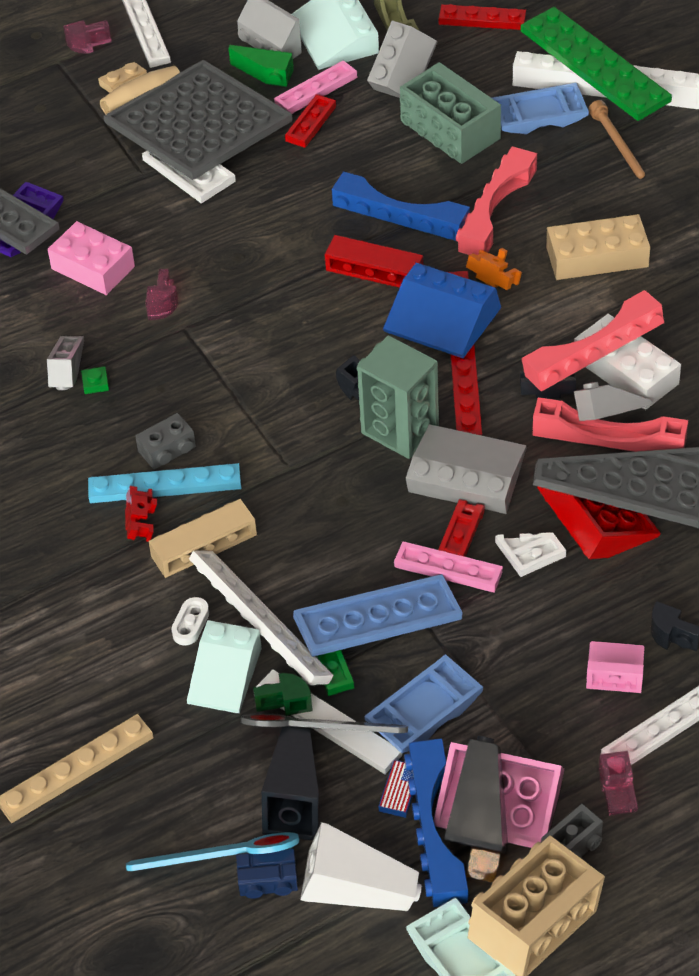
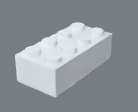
M608 313L574 338V342L600 331L614 317ZM640 336L586 366V368L611 386L649 399L653 405L679 385L681 364Z

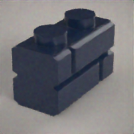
M294 849L264 854H236L240 896L256 899L263 894L275 893L279 896H285L292 891H298Z

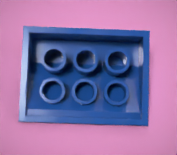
M415 263L402 281L383 330L386 333L464 358L501 309V304L495 287Z

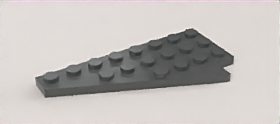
M699 447L543 458L537 460L533 485L699 528Z

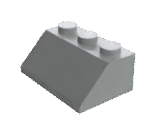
M247 0L237 20L239 38L254 48L292 53L293 59L300 55L302 50L299 19L269 0Z
M391 21L367 79L368 83L376 91L400 98V86L426 71L437 45V40L412 26Z

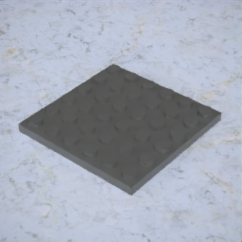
M202 60L175 75L162 85L141 94L104 115V121L116 131L191 180H194L292 122V114L220 69Z

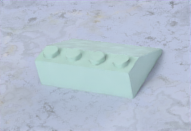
M310 0L291 14L299 19L301 40L318 70L334 66L343 60L349 62L379 53L378 32L359 0Z

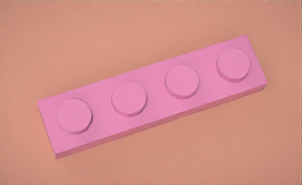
M343 60L275 97L274 103L292 114L307 106L316 94L325 96L356 79L357 71Z
M402 542L394 560L395 568L431 577L442 574L446 581L494 593L501 578L503 567L407 542Z

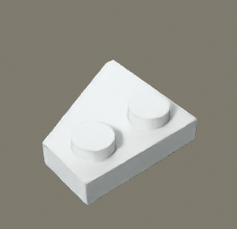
M553 532L539 533L537 535L530 533L520 534V538H504V534L495 536V543L520 577L566 557V549Z

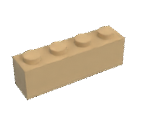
M236 500L150 540L151 557L164 577H169L194 565L189 560L193 551H213L215 554H218L256 536L255 519L242 500Z

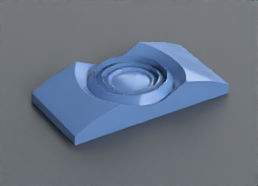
M577 83L492 98L501 104V130L509 133L528 134L539 127L549 125L565 127L583 119L589 114Z
M445 654L365 715V720L368 723L408 726V733L379 732L399 752L405 753L409 751V743L427 741L441 725L448 720L460 716L482 693L483 686Z

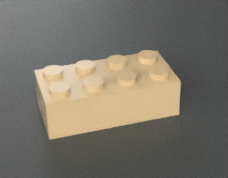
M639 214L547 227L546 248L556 280L649 267L650 245Z

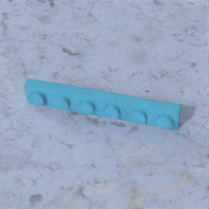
M239 463L89 477V502L99 503L126 500V494L130 486H135L137 491L147 492L148 488L152 489V497L241 489Z

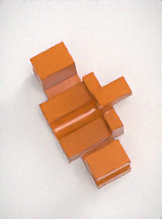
M503 248L499 249L498 256H494L481 249L478 255L472 253L468 257L466 268L477 273L476 278L492 287L500 286L508 290L512 284L519 285L522 272L516 268L503 272L508 267V263L505 262L507 250Z

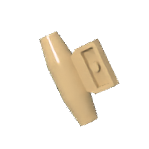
M128 63L124 67L108 72L106 75L98 78L99 85L109 92L108 95L100 100V106L103 112L108 114L141 94L162 85L179 74L180 71L176 66H170L147 73L137 63Z

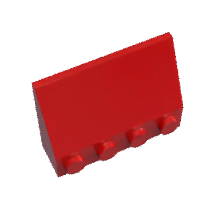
M537 487L545 501L551 506L558 519L561 520L588 559L610 558L658 538L661 534L646 514Z

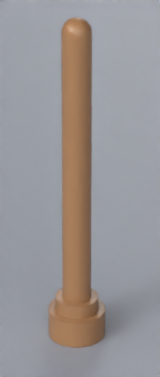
M602 100L594 101L588 108L592 118L602 123L638 179L644 178L645 172L609 119L608 107Z

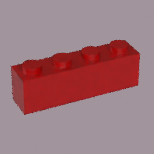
M334 235L325 252L326 271L399 288L415 263L423 265V255Z

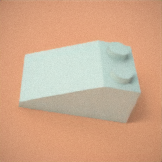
M207 621L199 643L187 704L240 713L262 649L259 629Z

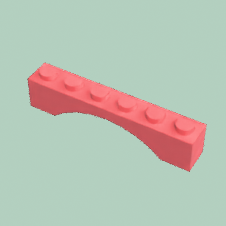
M511 147L507 155H503L500 167L494 170L491 182L485 185L482 197L477 198L472 213H468L463 228H459L457 232L458 252L467 255L472 253L478 255L481 249L487 253L493 245V225L490 221L492 212L504 197L530 183L537 171V153Z
M645 290L624 301L616 317L595 334L569 344L544 346L524 356L522 363L525 377L540 391L549 388L663 324L662 304Z
M539 397L533 415V436L634 452L685 448L688 420L663 416L641 423H617L600 419L579 421L578 411L565 402Z

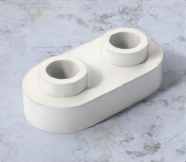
M193 597L183 603L172 625V636L176 643L190 645L198 639L209 617L208 604L204 599Z

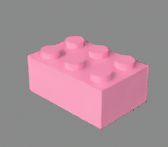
M78 221L48 248L51 269L105 295L135 267L131 246Z

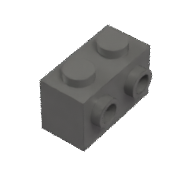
M178 413L135 435L138 452L153 470L169 463L182 454L188 453L196 447L193 429Z
M581 804L541 838V843L548 836H552L582 859L586 852L595 850L602 842L603 821Z

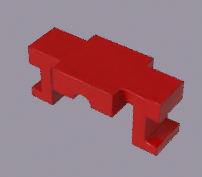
M135 486L129 487L126 494L125 509L127 539L135 540L136 536L146 537V542L151 540L154 533L153 524L139 523V520H147L148 513H154L156 509L157 499L152 498V489L148 488L147 492L137 491Z

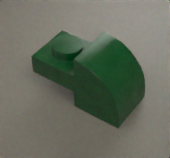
M280 673L278 674L279 683L253 687L257 712L284 707L285 715L289 716L313 711L310 689L307 683L296 675Z

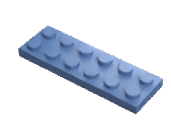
M440 574L294 610L293 618L311 656L314 657L462 620L463 612L444 576Z

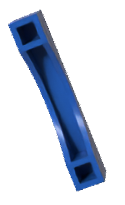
M347 172L341 174L332 188V200L335 207L456 241L459 228H463L466 217L470 213V207L450 201L435 204H411L397 201L375 190L364 177Z
M442 739L409 743V754H404L406 771H412L413 777L408 779L410 796L415 795L416 803H412L414 820H419L420 828H416L418 846L423 845L424 853L420 854L422 871H428L429 879L424 880L426 897H432L433 907H440L454 898L460 904L468 903V887L464 864L444 845L436 831L432 817L434 799L442 784L446 766Z

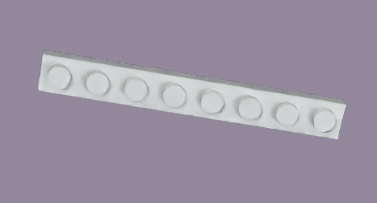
M213 551L192 552L189 560L197 567V570L211 581V585L226 597L227 602L235 606L244 619L248 620L256 629H259L260 635L271 644L272 649L279 652L286 660V663L294 668L307 684L330 683L333 674L315 656H311L303 643Z

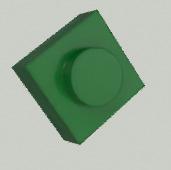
M105 367L81 370L85 394L109 391Z

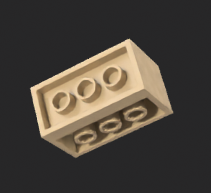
M548 836L542 843H535L524 859H517L507 874L498 876L489 890L485 893L480 892L474 898L471 904L473 907L472 915L468 921L470 926L467 938L493 959L499 961L512 971L515 976H528L597 911L605 876L552 836Z

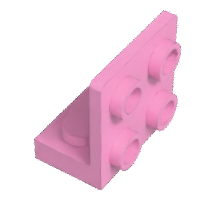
M591 641L586 689L641 693L644 646Z

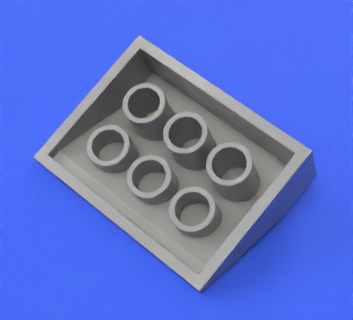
M429 424L412 457L407 472L406 483L408 492L455 503L462 499L468 501V504L485 505L486 510L507 514L527 445Z

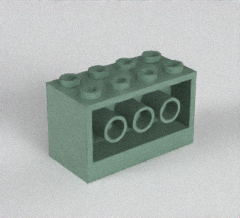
M440 62L400 86L401 121L459 163L463 164L501 139V104Z
M388 335L381 343H377L373 351L366 358H362L357 365L361 433L410 459L414 455L429 424L439 426L437 360Z

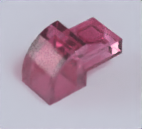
M83 20L63 26L66 43L75 52L92 53L93 46L111 42L107 20L86 25Z
M159 269L157 286H148L146 308L148 320L165 318L171 315L178 306L177 289L174 286V279H170L169 269Z
M628 751L600 754V781L602 792L605 794L608 814L616 815L637 812L638 805L632 782L633 773Z

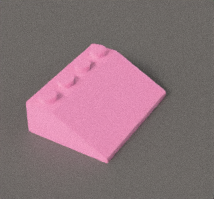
M453 742L450 744L434 816L435 827L447 829L467 745ZM501 753L508 843L532 848L535 843H541V838L550 831L560 793L564 768L555 764Z

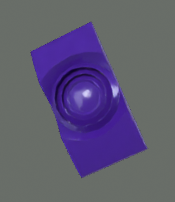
M25 182L13 195L51 219L55 217L64 200L63 196ZM0 239V253L9 257L21 253V251Z

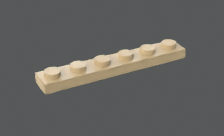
M136 714L0 795V809L11 823L15 822L153 739L152 731L141 717Z

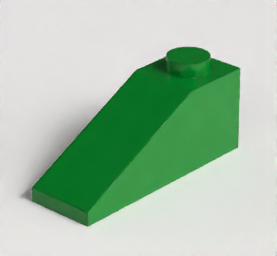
M229 45V57L232 66L265 84L287 87L294 70L292 53Z

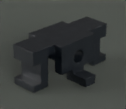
M520 371L521 395L536 394V399L538 397L547 399L561 398V394L574 393L576 391L575 373L540 391L525 377L524 371Z

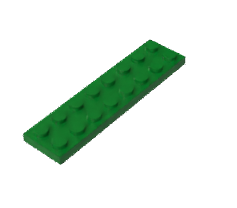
M552 7L521 24V32L635 120L639 121L672 102V94L556 7Z

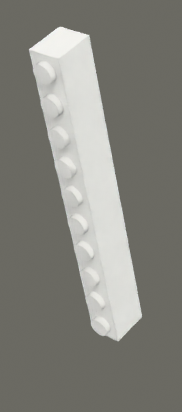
M517 51L513 63V86L543 89L577 83L582 95L605 97L552 55ZM634 65V67L672 94V102L667 105L699 109V74Z

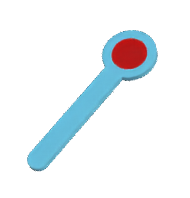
M290 832L269 834L243 843L133 860L126 863L127 871H135L241 853H272L297 845L299 843V836L296 833Z

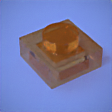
M472 847L466 877L494 882L500 853Z

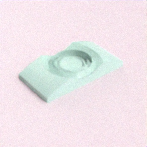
M456 898L407 926V931L424 960L439 976H515L512 971L499 961L493 959L467 938L470 916Z

